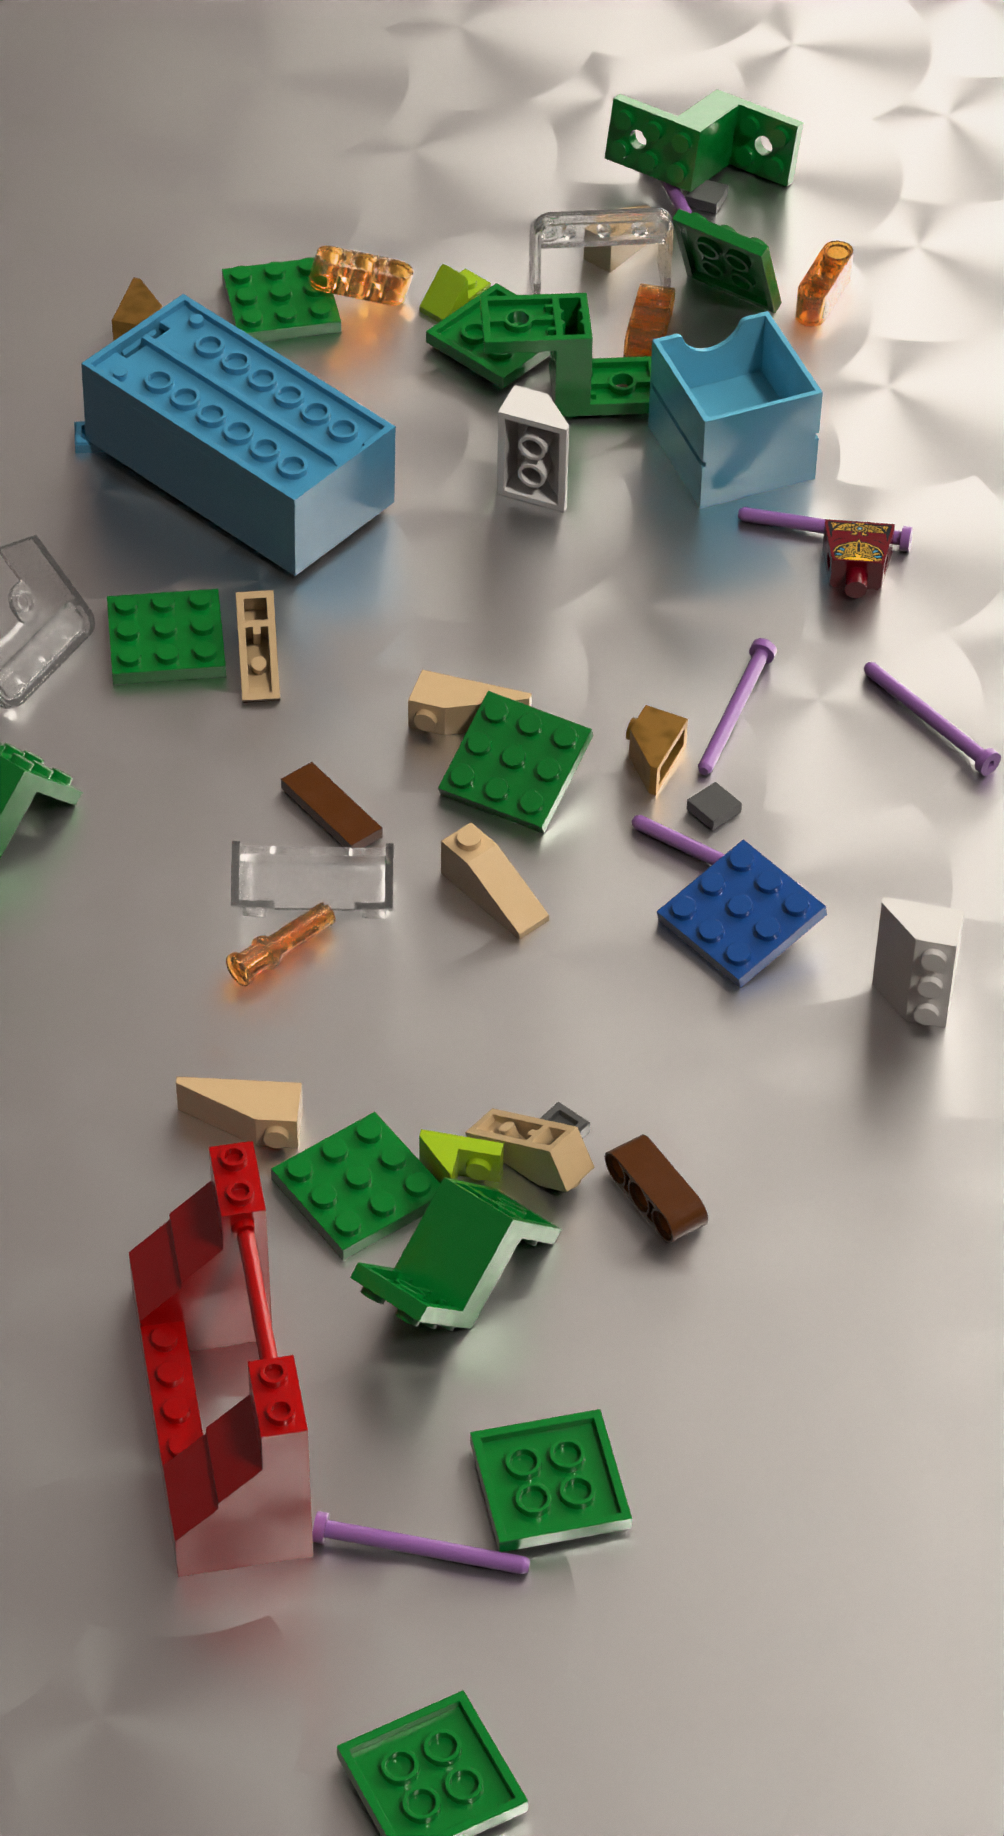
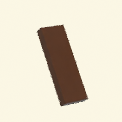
M313 762L281 778V788L351 855L383 837V828Z

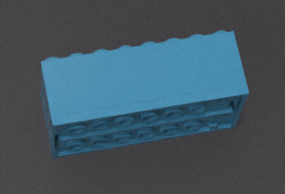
M182 294L81 363L86 440L294 576L394 503L396 426L185 294Z

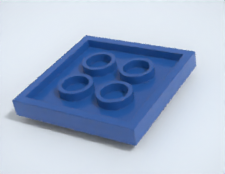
M743 839L657 911V916L663 925L735 985L742 988L827 916V910L822 902Z

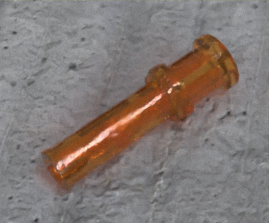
M320 902L269 936H257L252 940L251 946L240 953L232 952L226 957V966L230 975L239 985L244 987L253 983L254 977L266 969L273 970L278 967L281 957L302 945L322 930L332 926L336 922L333 910L328 904L324 905V902Z

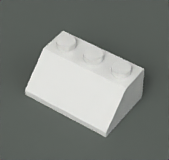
M514 385L498 411L497 494L565 512L567 509L569 424L549 394Z
M883 896L872 984L905 1021L946 1028L954 989L964 911Z

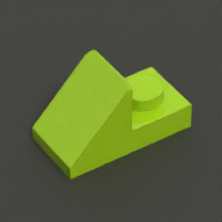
M442 264L419 306V312L439 323L490 288L491 283L466 268L458 272Z
M421 1129L419 1135V1160L440 1183L444 1177L458 1180V1176L500 1183L503 1173L504 1143Z

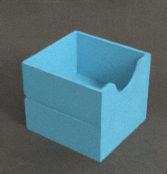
M768 311L741 318L732 334L721 343L712 347H691L684 342L680 334L652 340L648 427L700 509L815 479L819 441L816 433H819L823 392Z

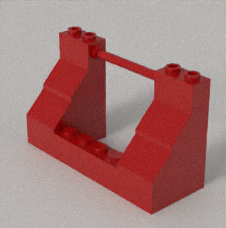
M253 1141L209 1147L211 1181L169 1214L170 1219L129 1252L133 1299L178 1577L313 1557L308 1428L294 1355L282 1357L277 1355L272 1328L266 1207ZM256 1342L260 1360L248 1361L249 1395L207 1426L206 1434L203 1435L189 1351Z

